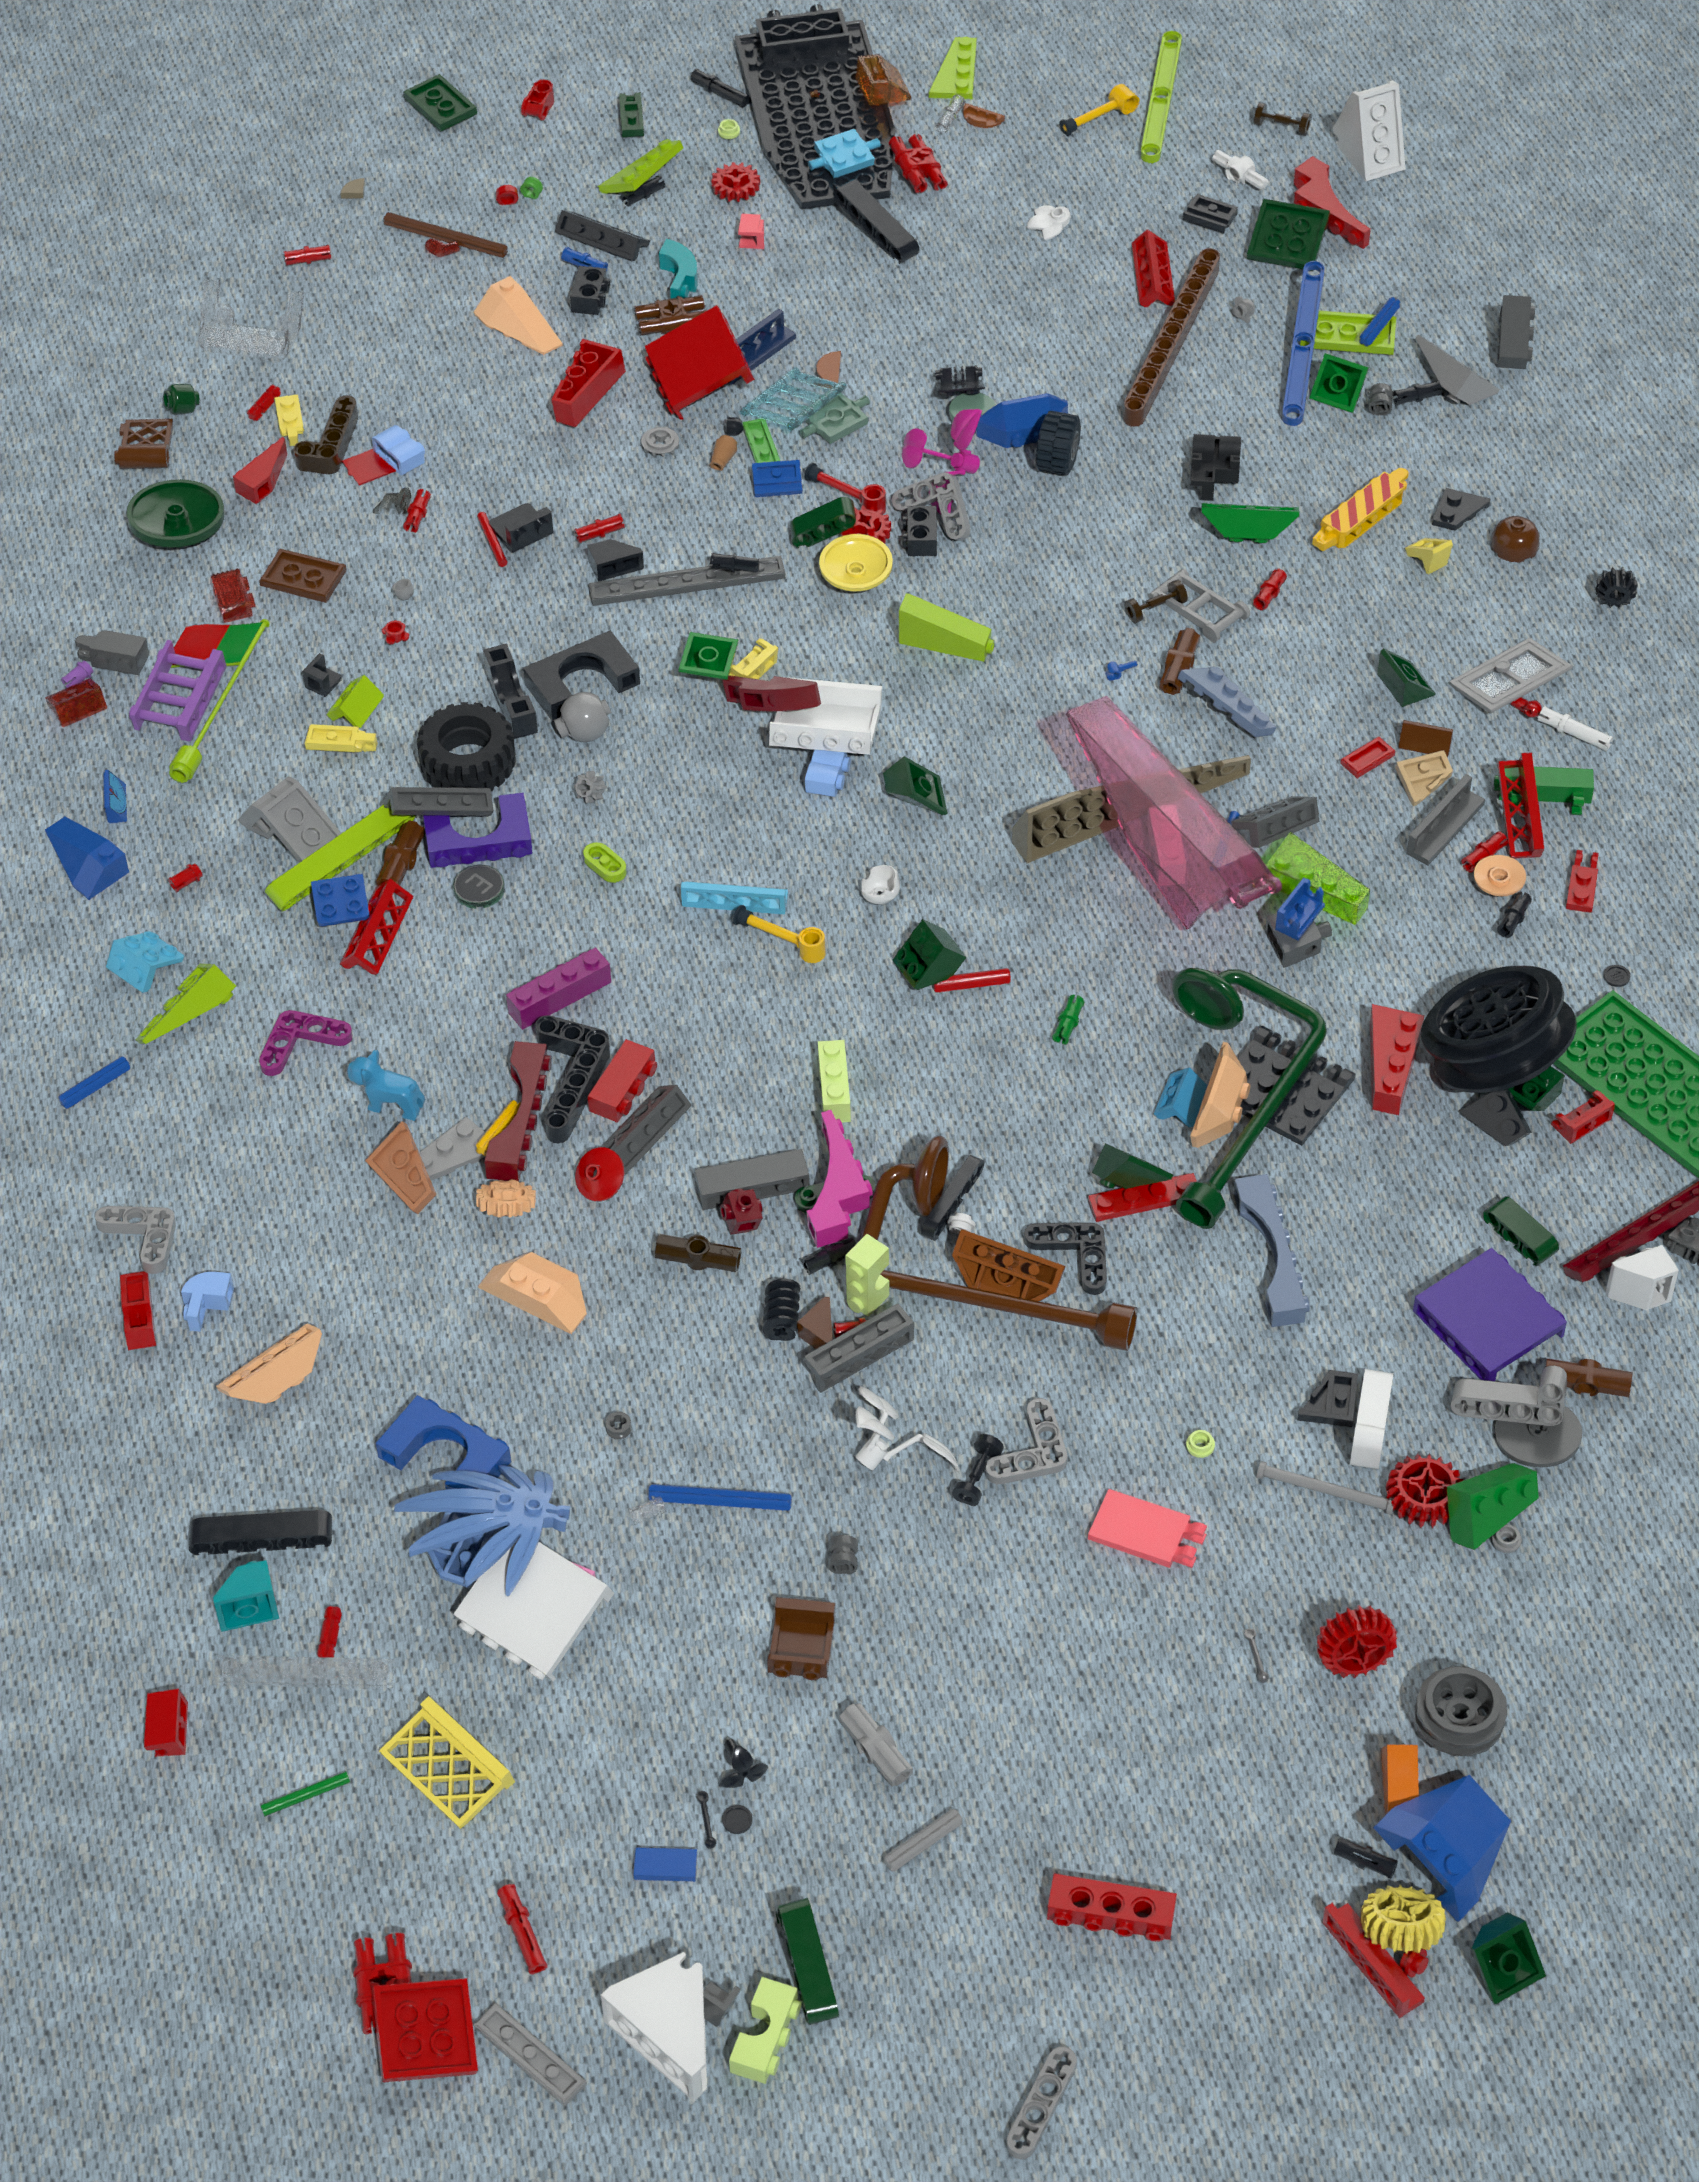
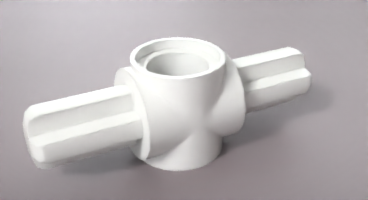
M1217 150L1212 157L1214 162L1225 168L1226 177L1228 180L1232 179L1235 181V184L1240 182L1246 184L1248 182L1258 189L1264 190L1269 183L1268 179L1255 172L1254 162L1248 156H1242L1241 158L1238 156L1230 157Z

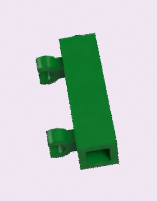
M1534 766L1538 801L1571 803V814L1582 815L1584 803L1591 804L1594 792L1593 769ZM1504 768L1505 776L1515 782L1519 777L1518 768ZM1495 775L1494 791H1498L1499 800H1502L1499 775ZM1513 789L1508 794V800L1518 806L1522 801V795Z

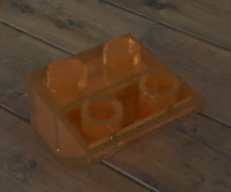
M880 54L858 56L856 80L869 106L911 100V94L895 66Z

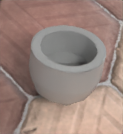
M409 579L399 580L392 587L395 595L401 600L410 599V596L414 593L413 585Z

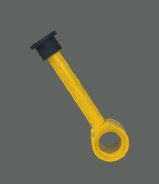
M1118 84L1111 90L1109 102L1075 119L1060 120V129L1069 137L1072 132L1077 130V127L1113 109L1120 110L1124 115L1132 113L1139 105V97L1125 84Z
M740 905L734 913L733 923L735 925H751L796 944L797 948H799L800 957L805 962L817 963L823 960L826 955L825 935L819 928L808 927L797 934L754 916L753 912L747 910L744 905Z

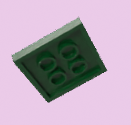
M1263 198L1247 251V259L1304 269L1307 262L1317 261L1329 221L1330 210Z

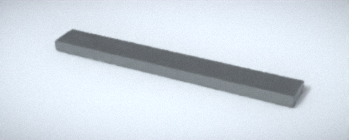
M775 556L758 559L760 562L758 572L736 570L735 573H732L731 570L712 569L710 566L592 582L589 583L592 604L597 606L786 579L782 557Z

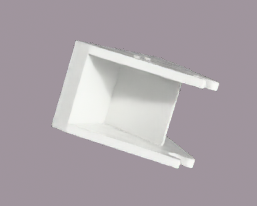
M1391 80L1387 84L1361 92H1352L1333 127V132L1339 139L1335 144L1364 181L1405 170L1399 84Z
M682 1952L611 1985L601 1994L604 2022L688 2098L695 2102L707 2090L703 1970L700 1963H695L689 1969L682 1968L680 1964L686 1959V1953Z

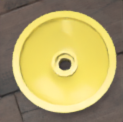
M850 534L836 538L825 546L820 555L819 566L821 574L831 585L846 591H865L880 585L888 578L892 571L893 558L889 548L879 539L863 534Z

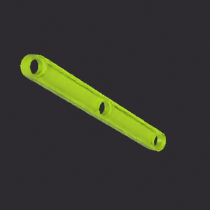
M1167 31L1162 36L1141 146V159L1146 163H1155L1161 158L1182 45V35L1177 31ZM1163 95V96H1166V97H1165V98H1158L1157 96ZM1153 152L1155 155H1147L1146 153Z

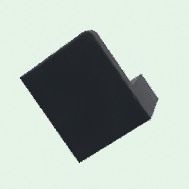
M320 653L302 671L305 688L324 697L342 680L341 674L326 668L325 657Z

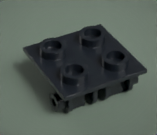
M977 365L965 366L966 380H964L963 366H961V380H957V369L954 367V381H952L951 367L935 370V379L940 380V382L935 383L938 393L942 392L943 396L956 395V391H966V394L980 393V390L985 389L982 379L978 380V377H983L982 367H977Z

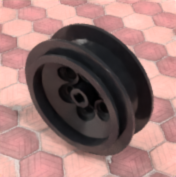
M1506 966L1476 974L1449 990L1427 1014L1421 1028V1040L1427 1052L1435 1057V1071L1438 1078L1446 1086L1457 1091L1469 1093L1494 1092L1525 1083L1548 1069L1565 1053L1572 1043L1577 1030V1020L1572 1008L1564 1002V989L1555 974L1535 966Z

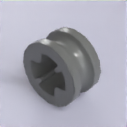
M614 1412L606 1418L605 1426L608 1436L613 1439H623L630 1434L631 1419L626 1413ZM615 1422H621L622 1429H616Z

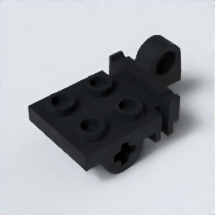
M1193 434L1190 486H1202L1201 500L1213 501L1215 482H1236L1238 484L1241 437Z

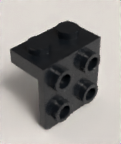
M529 503L522 504L489 521L495 534L512 553L554 533L552 512L547 507L536 511Z

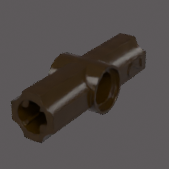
M660 1234V1236L658 1235L655 1248V1258L685 1263L693 1270H703L708 1267L736 1272L739 1269L742 1254L741 1248L710 1243L702 1235H694L687 1239Z

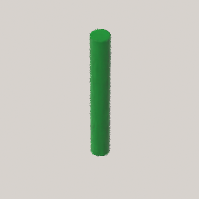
M345 1771L262 1804L260 1807L265 1817L348 1784L350 1779Z

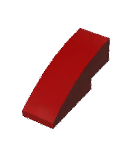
M141 1271L120 1275L124 1332L128 1351L156 1346L149 1274Z

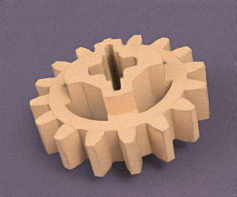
M512 1179L509 1181H490L489 1186L482 1184L481 1189H477L476 1207H480L481 1212L487 1211V1215L493 1214V1216L500 1218L502 1216H508L509 1218L518 1215L522 1216L523 1212L530 1213L531 1208H535L536 1191L532 1190V1186H525V1182L519 1183Z

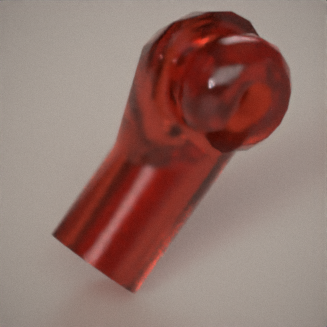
M431 238L425 243L426 250L437 257H444L460 251L457 241L445 244Z

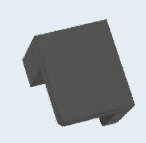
M710 1981L703 1990L704 2019L718 2027L735 2003L741 1989L735 1986L731 1993L728 1994Z

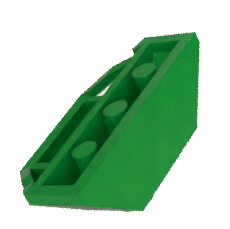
M1202 503L1201 511L1224 537H1228L1229 541L1242 542L1244 538H1250L1257 543H1267L1268 539L1276 538L1299 517L1300 512L1299 507Z

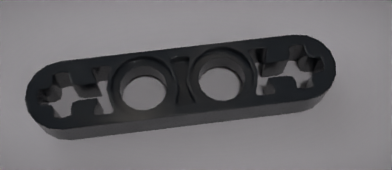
M973 1155L966 1159L927 1216L921 1230L922 1236L933 1241L937 1240L947 1225L950 1214L956 1212L963 1201L961 1199L965 1193L968 1194L981 1175L985 1164L984 1160Z

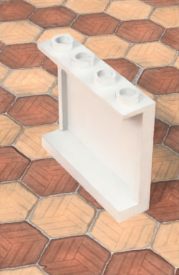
M800 679L817 682L821 705L800 710L777 711L774 722H770L769 745L870 755L882 707V686Z
M516 1541L491 1568L477 1579L453 1615L461 1621L458 1626L472 1636L475 1632L484 1636L481 1640L484 1644L495 1651L498 1647H501L507 1651L505 1657L518 1666L521 1662H524L530 1666L528 1672L539 1680L543 1681L547 1677L554 1681L556 1678L552 1673L600 1602L604 1600L608 1603L614 1592L602 1581L538 1542L524 1574L510 1596H506L507 1568L512 1551L517 1543Z

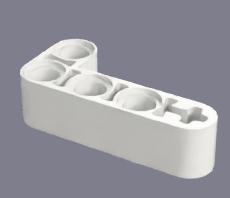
M1365 1369L1350 1465L1379 1469L1394 1373Z

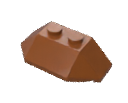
M963 1229L960 1231L952 1253L968 1287L1039 1302L1057 1292L1066 1267Z

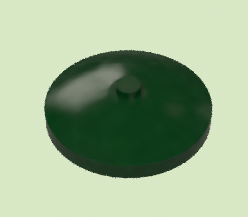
M184 479L166 480L149 485L136 493L127 506V521L132 533L146 543L161 547H183L204 541L219 530L225 516L223 500L213 488L197 481Z

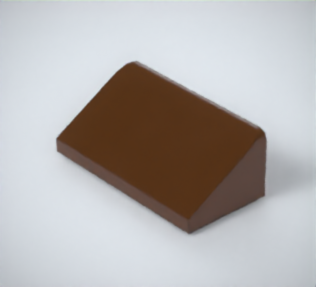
M1403 720L1398 747L1399 749L1425 754L1444 750L1448 757L1454 729Z

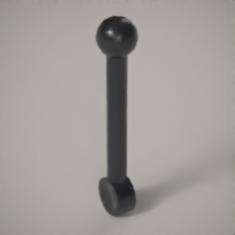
M700 1791L697 1793L696 1798L701 1804L706 1840L704 1844L708 1849H712L716 1846L717 1842L712 1836L707 1801L709 1796L707 1792Z

